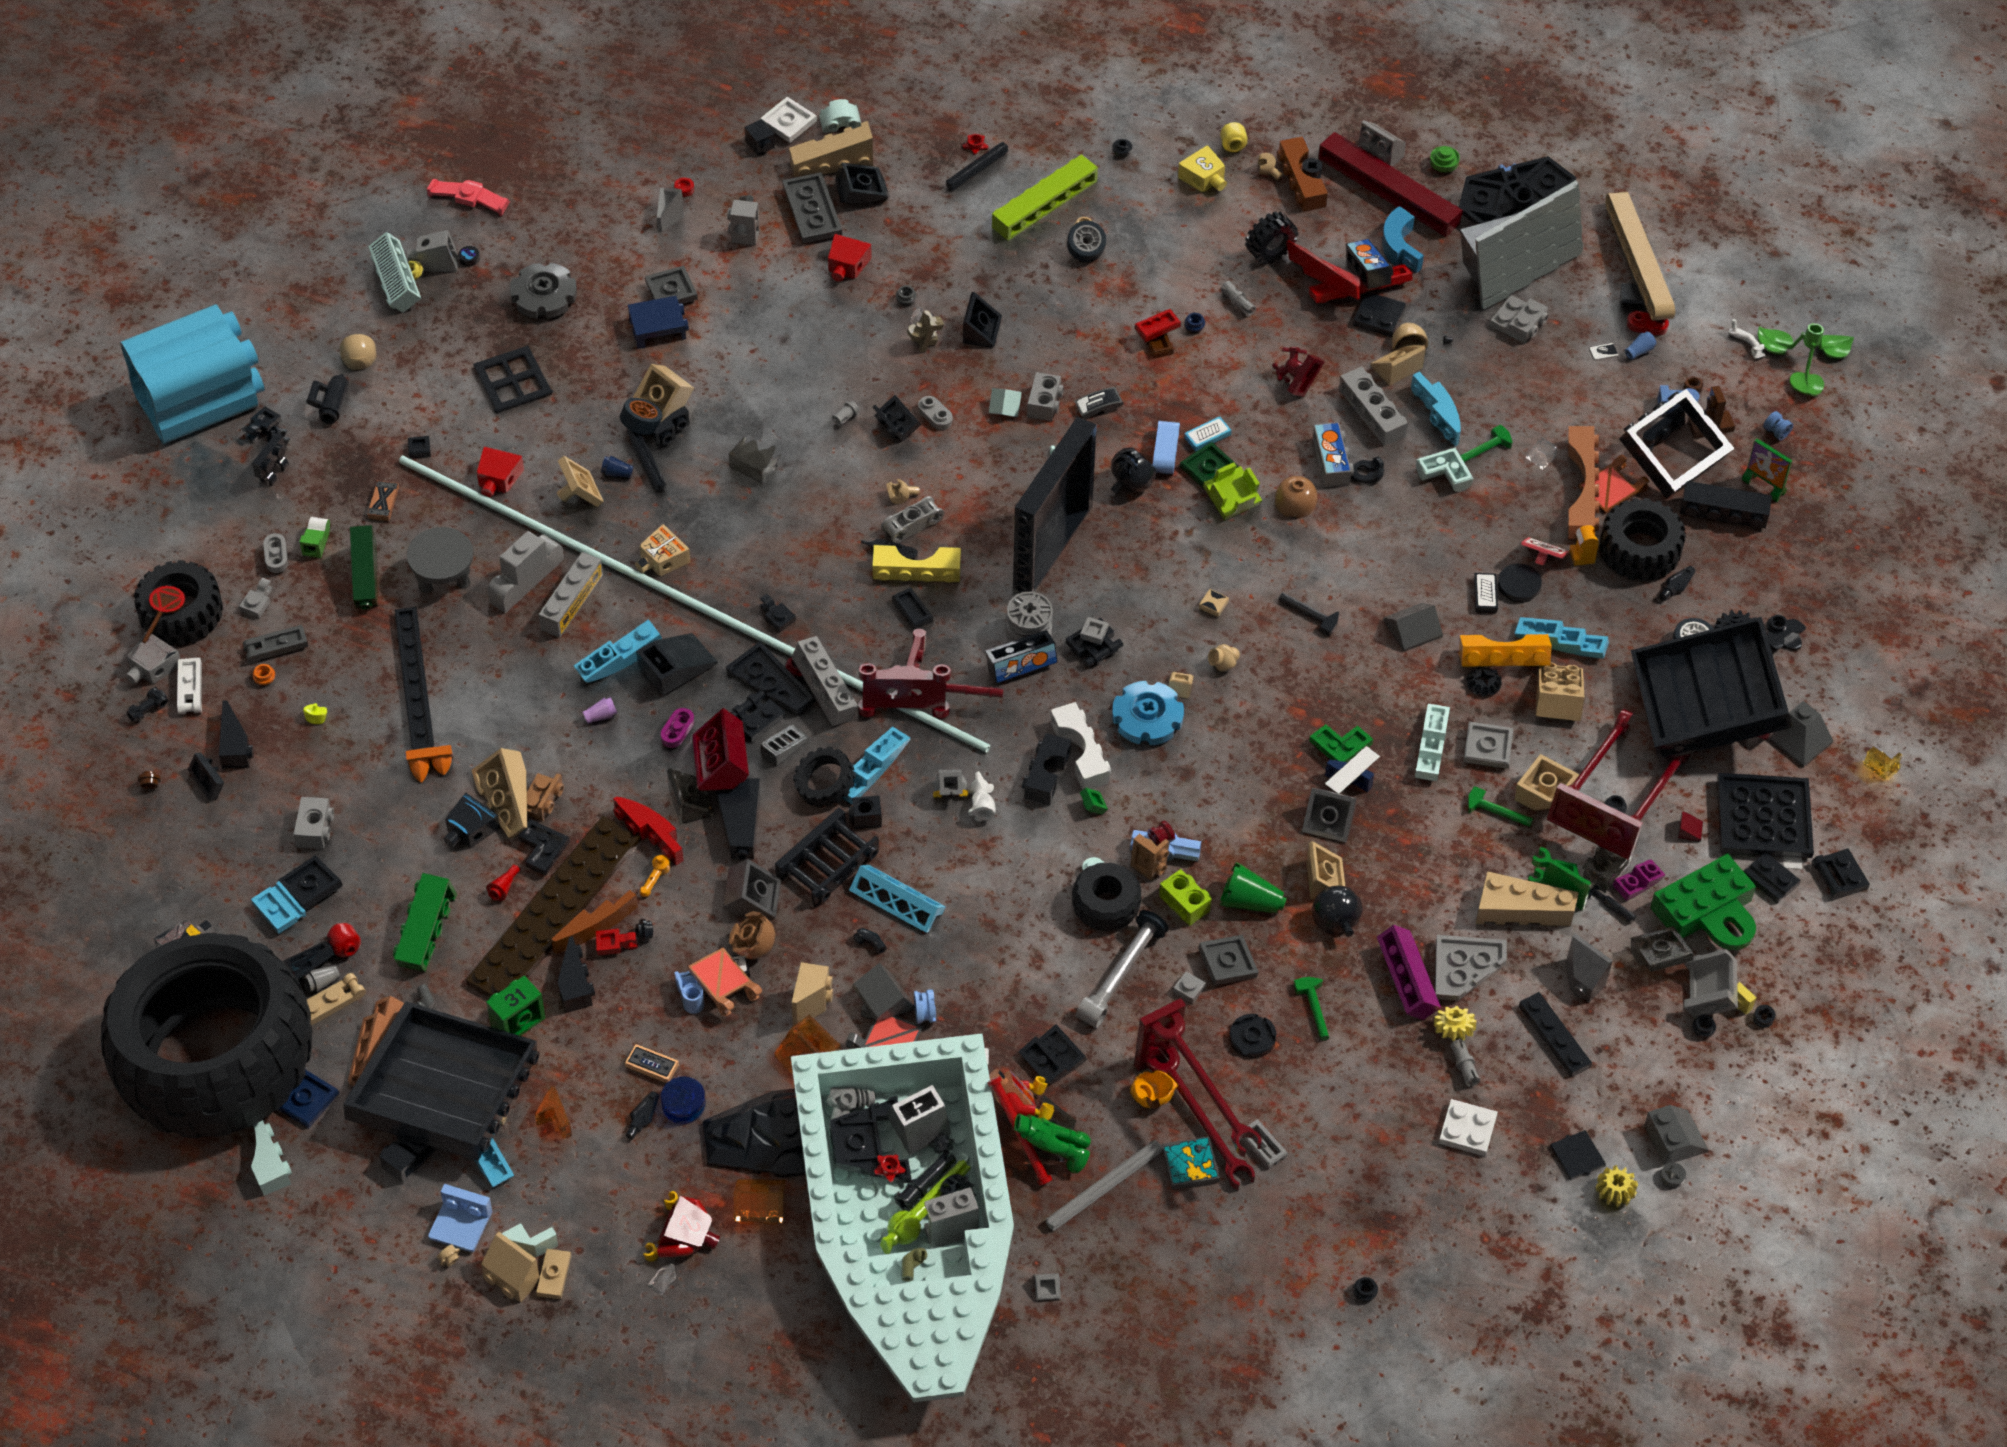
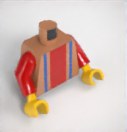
M995 1069L989 1074L990 1080L997 1076L1001 1077V1084L1017 1115L1020 1113L1024 1116L1037 1115L1039 1118L1051 1119L1054 1106L1043 1103L1041 1108L1037 1109L1033 1093L1042 1095L1048 1085L1045 1083V1078L1036 1076L1034 1082L1029 1083V1081L1020 1080L1012 1071H1007L1003 1074L999 1069ZM993 1090L994 1097H995L996 1101L1000 1104V1102H999V1100H998V1098H997V1096H996V1094H995V1092H994V1090Z

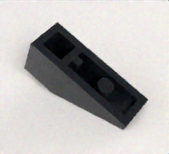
M223 700L219 758L222 769L250 768V758H254V747L249 744L248 736L228 701Z

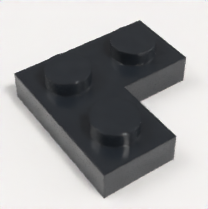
M531 819L527 823V828L518 835L520 842L535 848L525 861L526 867L545 876L570 843L568 836Z

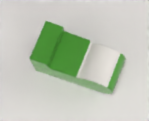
M310 518L308 528L299 541L302 555L322 557L330 532L329 519ZM309 546L316 547V550H315V551L309 550L308 547H309Z

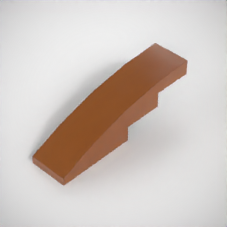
M629 890L615 904L605 900L591 914L583 909L551 939L553 952L558 954L566 951L569 937L573 936L575 945H581L595 938L596 931L608 930L621 922L638 908L636 894Z

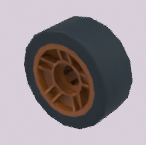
M641 398L626 400L620 413V421L626 428L643 435L653 434L663 417L662 411L658 406Z

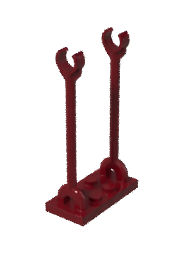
M1622 709L1612 731L1574 783L1569 786L1560 783L1557 786L1546 820L1629 860L1643 822H1641L1642 818L1681 763L1685 764L1691 754L1673 758L1634 815L1628 816L1579 792L1620 733L1624 735L1630 725L1627 723L1634 713Z
M1180 998L1140 1018L1134 1066L1138 1071L1147 1067L1152 1072L1158 1069L1174 1079L1177 1083L1176 1089L1226 1161L1225 1174L1229 1179L1230 1185L1234 1189L1239 1190L1240 1182L1234 1179L1233 1174L1238 1171H1244L1249 1174L1251 1182L1254 1183V1169L1246 1161L1233 1156L1176 1072L1180 1065L1179 1051L1231 1126V1140L1235 1145L1236 1152L1245 1158L1246 1149L1240 1145L1239 1141L1243 1138H1251L1256 1142L1257 1149H1261L1262 1139L1250 1126L1243 1125L1238 1121L1181 1037L1185 1031L1184 1015L1186 1004ZM1165 1058H1168L1169 1060L1167 1063L1159 1062Z

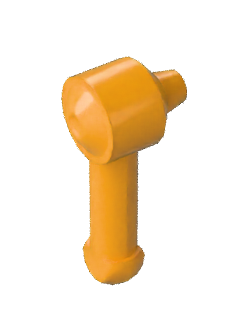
M665 855L654 857L652 861L653 871L639 890L642 897H648L660 875H665L669 872L670 863Z

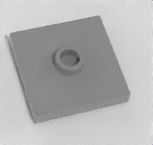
M1469 722L1464 762L1508 769L1513 728Z

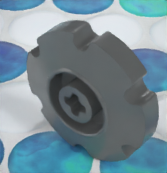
M541 263L529 265L519 271L520 277L513 278L510 284L512 303H516L517 310L520 313L537 319L541 315L546 316L547 319L557 317L568 311V304L575 303L577 298L575 278H571L568 269L555 263H549L547 266H543Z

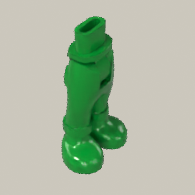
M1020 1113L1016 1116L1014 1130L1019 1132L1023 1139H1027L1028 1142L1041 1150L1067 1159L1066 1167L1071 1173L1077 1174L1085 1167L1090 1156V1151L1086 1150V1148L1091 1143L1087 1133L1083 1131L1075 1132L1072 1129H1067L1050 1122L1045 1118H1037L1032 1115L1024 1116Z

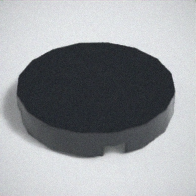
M1510 564L1503 568L1499 574L1498 588L1503 595L1505 594L1512 601H1530L1541 590L1542 579L1540 574L1527 564Z
M1252 1013L1242 1015L1233 1022L1230 1028L1229 1040L1233 1049L1240 1055L1248 1058H1259L1267 1055L1274 1048L1277 1033L1275 1026L1269 1019Z

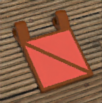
M1619 455L1611 464L1600 470L1599 480H1595V484H1599V497H1595V501H1599V508L1605 514L1609 513L1614 506H1619L1621 502L1629 500L1636 494L1644 492L1649 488L1648 483L1650 481L1647 477L1642 476L1632 485L1619 472L1627 466L1625 463L1627 458L1624 455ZM1585 481L1578 484V488L1583 491Z

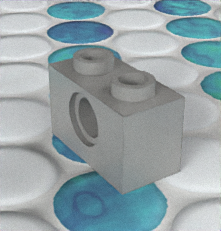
M734 200L732 208H728L727 220H730L728 234H731L732 243L756 245L760 231L758 202Z
M301 797L293 834L296 847L324 849L325 841L330 838L329 821L334 819V808L330 807L329 798Z

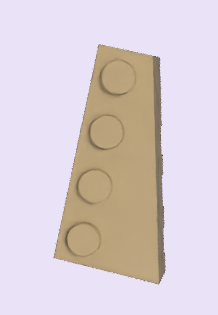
M868 121L861 123L860 127L854 129L852 127L845 128L843 133L834 136L831 133L825 135L822 140L815 141L813 139L790 147V164L794 178L820 172L822 174L834 173L838 171L842 162L873 166V137Z
M1487 872L1476 924L1495 922V924L1505 925V922H1519V925L1540 923V925L1571 926L1579 892Z

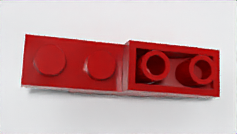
M618 796L613 798L614 815L618 820H623L627 828L634 835H640L641 841L648 837L653 845L657 844L662 854L668 857L676 866L684 861L682 847L677 843L676 828L668 820L643 804Z

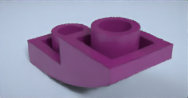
M1650 859L1634 866L1632 872L1616 878L1612 885L1628 901L1657 884L1665 877V874Z

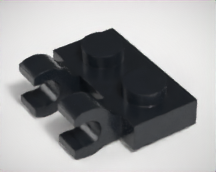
M277 433L252 462L255 476L261 482L267 479L271 486L277 480V476L272 472L273 467L279 464L281 470L284 471L289 465L288 460L284 457L286 451L284 438Z

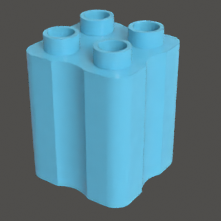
M217 304L120 342L132 390L162 444L258 407L256 394L265 391L259 372L255 367L250 368V366L259 363L251 341L248 339L240 342L237 339V336L242 335L237 318L232 311L222 314Z

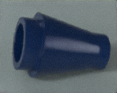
M605 456L601 473H605V476L631 478L634 466L613 456Z

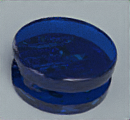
M686 1076L676 1077L668 1081L661 1092L663 1113L669 1120L679 1124L691 1123L700 1118L706 1108L705 1091L701 1083L694 1078Z

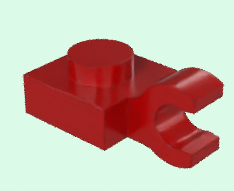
M619 929L596 931V950L598 956L621 953V947L630 950L638 948L635 932L620 934Z

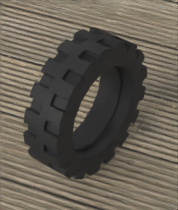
M823 747L817 748V751H810L807 753L808 756L800 759L799 766L796 765L794 770L796 772L793 775L794 786L802 799L806 800L809 805L815 804L816 807L826 805V807L832 806V803L842 801L841 798L844 796H848L850 788H853L855 784L853 779H856V774L847 755L843 754L840 749L834 750L833 747L823 749ZM836 764L841 767L839 778L829 788L813 790L808 787L810 776L820 766Z

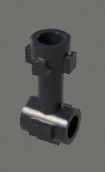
M154 687L146 695L148 700L139 706H130L126 714L132 722L141 721L144 718L143 713L153 706H156L158 709L165 707L168 703L167 695L162 690Z

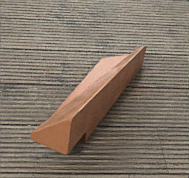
M388 996L376 1001L374 1014L363 1018L348 1077L350 1085L354 1086L402 1008L404 1003L398 999Z

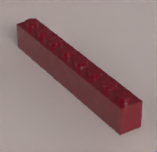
M1333 132L1320 144L1319 160L1392 205L1402 207L1412 214L1415 219L1444 237H1447L1461 224L1463 210L1457 205L1437 195L1424 185L1419 184L1338 133Z

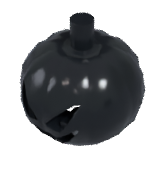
M1133 447L1123 448L1111 460V471L1117 482L1110 489L1115 494L1123 487L1137 493L1145 491L1152 486L1156 479V468Z
M1336 885L1324 889L1316 896L1311 911L1315 924L1325 933L1333 935L1344 933L1346 937H1350L1354 934L1352 927L1356 926L1359 922L1363 907L1359 896L1349 887Z

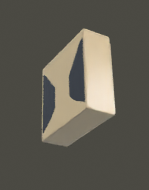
M1209 589L1200 602L1199 609L1219 617L1228 604L1229 597Z

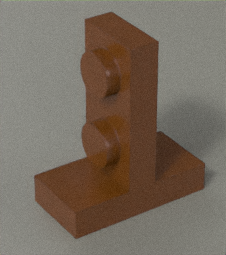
M1720 386L1711 387L1710 394L1707 397L1705 413L1721 433L1734 432L1735 424L1729 410L1724 411L1726 399ZM1688 417L1687 423L1693 437H1705L1690 417Z

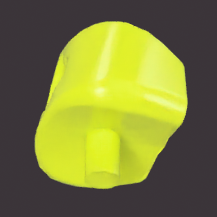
M316 703L304 707L303 712L306 721L312 724H322L325 722L327 715L326 707H319Z

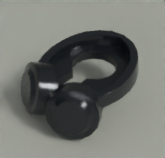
M1375 457L1372 461H1358L1353 464L1354 475L1351 477L1359 483L1378 482L1385 473V469H1383L1384 462L1380 457ZM1360 467H1366L1368 470L1373 469L1376 472L1361 475L1357 470Z

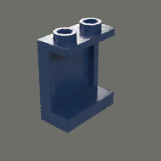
M677 295L628 304L629 320L637 349L645 348V339L680 333L682 340L686 339V331H689L687 318L683 319L685 315L682 303L679 304Z

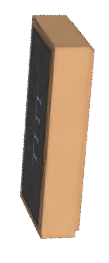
M637 1044L625 1062V1067L667 1084L679 1066L678 1060Z

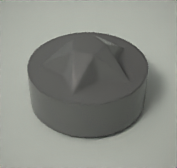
M1678 1163L1666 1164L1661 1172L1662 1182L1671 1188L1680 1187L1686 1178L1685 1169Z

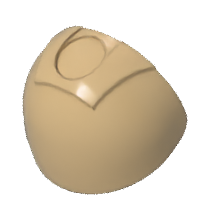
M1404 323L1393 334L1392 350H1395V346L1400 339L1410 335L1419 337L1423 341L1425 348H1428L1427 335L1420 326L1414 323Z
M350 335L340 343L341 360L349 369H366L376 359L375 343L366 335Z

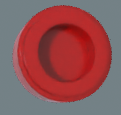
M679 178L674 183V189H682V197H688L694 193V182L690 178Z

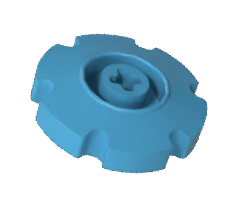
M1139 681L1124 687L1122 696L1115 697L1112 708V720L1114 724H1119L1118 732L1127 740L1136 744L1147 741L1149 745H1157L1172 739L1174 730L1181 729L1184 718V706L1182 702H1177L1178 694L1169 686L1160 682L1149 685L1147 681Z

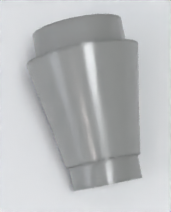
M334 965L313 969L302 976L308 992H318L339 979L340 975L337 967Z

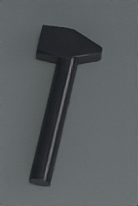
M1283 592L1279 596V601L1321 622L1319 631L1326 636H1331L1337 629L1338 611L1327 616Z

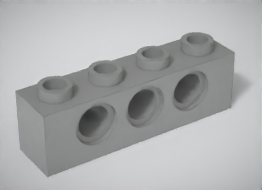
M1359 367L1340 376L1339 390L1383 446L1405 437L1408 426L1406 418L1400 415L1394 403L1385 396L1383 389L1378 387L1373 381L1370 373H1367L1363 367Z
M815 636L798 641L792 658L832 727L852 721L858 705L818 637Z

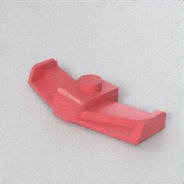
M432 179L427 188V195L429 197H432V195L455 197L456 203L475 207L478 202L499 213L501 217L510 203L507 198H502L483 188L482 183L471 180L456 183Z

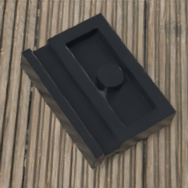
M1764 853L1748 869L1744 870V873L1755 886L1777 904L1783 897L1785 898L1798 887L1801 881L1768 853Z

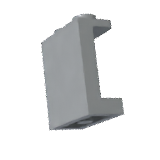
M1727 949L1716 950L1705 955H1696L1693 958L1684 960V965L1690 971V998L1684 1000V1008L1694 1019L1700 1015H1713L1738 1008L1737 960Z
M971 1188L925 1201L924 1205L929 1217V1223L924 1224V1230L931 1249L964 1240L965 1230L978 1229L979 1208Z

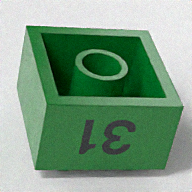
M525 975L518 980L512 981L507 988L493 994L486 1001L490 1025L499 1030L521 1036L546 1019L542 994Z

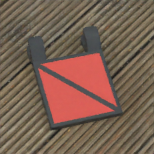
M863 1004L861 1016L866 1019H874V1022L865 1040L855 1033H850L847 1037L846 1046L850 1049L915 1042L918 1040L923 1027L896 1016L876 1021L866 1005Z

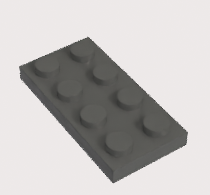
M821 172L782 180V186L802 243L832 238L835 234L842 236V228Z

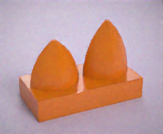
M451 745L406 751V759L410 770L420 783L424 781L428 774L430 761H432L434 768L440 774L445 775L451 766L453 758Z

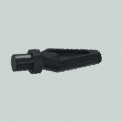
M1687 566L1667 578L1666 586L1659 594V597L1665 601L1676 592H1683L1695 574L1696 570L1694 567Z
M651 1091L630 1113L631 1122L625 1134L627 1138L633 1140L644 1126L651 1124L660 1097L657 1092Z

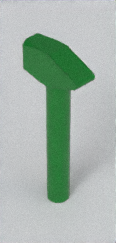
M1501 424L1491 430L1494 438L1460 455L1465 463L1499 444L1512 448L1513 441L1510 432Z
M1476 786L1472 788L1468 796L1469 814L1479 807L1531 827L1533 818L1484 800L1486 794L1484 789Z
M1313 977L1295 979L1293 985L1296 994H1307L1320 1040H1328L1330 1037L1315 991L1322 986L1323 979Z

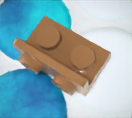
M537 773L527 791V816L544 821L547 814H551L557 796L560 797L564 790L560 774H556L553 779Z
M1139 833L1133 840L1130 866L1150 881L1157 875L1161 876L1167 869L1169 841L1165 839L1156 846L1151 839L1145 838Z

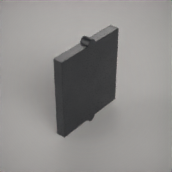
M1586 1130L1572 1136L1566 1135L1564 1139L1550 1145L1570 1180L1585 1174L1590 1175L1592 1171L1606 1166L1605 1161Z

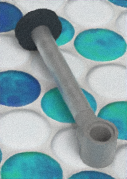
M1141 910L1139 915L1136 916V923L1141 929L1096 995L1085 997L1077 1009L1076 1018L1095 1028L1100 1027L1108 1012L1107 1002L1151 937L1164 938L1165 933L1169 930L1167 923L1154 912Z

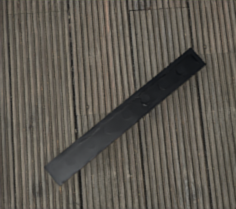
M417 607L395 609L411 748L416 750L435 747Z

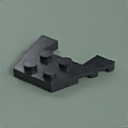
M897 1096L890 1097L888 1101L880 1104L878 1102L874 1103L869 1108L859 1112L856 1110L829 1121L835 1168L887 1179L884 1175H876L874 1173V1170L879 1166L877 1156H882L877 1121L889 1120L886 1113L892 1105L898 1103ZM899 1160L900 1166L905 1169V1172L895 1175L893 1181L908 1183L912 1179L909 1160Z

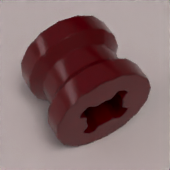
M1165 820L1161 821L1156 828L1151 827L1147 830L1149 839L1156 846L1165 839L1170 843L1176 839L1171 825Z

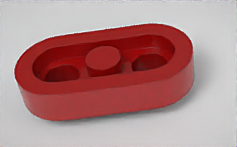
M1634 311L1628 315L1627 327L1634 332H1650L1652 335L1661 336L1668 331L1669 320L1653 321L1649 313Z

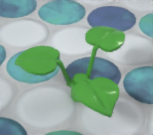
M1811 323L1808 325L1806 332H1802L1801 336L1793 343L1791 335L1784 331L1765 329L1760 326L1758 328L1760 344H1764V349L1771 353L1785 354L1787 349L1792 350L1802 339L1804 345L1810 348L1805 373H1793L1789 381L1794 390L1810 396H1818L1824 389V381L1821 376L1809 374L1814 348L1818 346L1819 350H1823L1824 354L1831 358H1845L1851 350L1854 337L1823 335L1824 328L1819 324Z

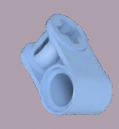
M689 971L683 973L674 972L678 992H680L685 1011L691 1014L701 1012L704 1008L702 986Z

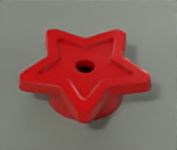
M980 134L968 135V142L963 144V148L970 149L974 155L980 150H987L989 147L984 143L985 136Z
M897 1154L877 1156L879 1166L874 1170L876 1175H884L891 1183L895 1175L905 1172V1169L900 1166Z

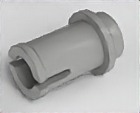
M853 401L846 402L844 407L832 416V419H834L833 421L836 425L841 427L852 416H857L859 407Z

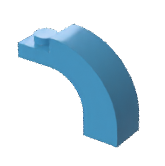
M1399 206L1390 213L1385 221L1382 249L1386 258L1394 266L1402 263L1407 268L1418 273L1422 269L1424 255L1407 244L1403 239L1413 231L1415 217Z

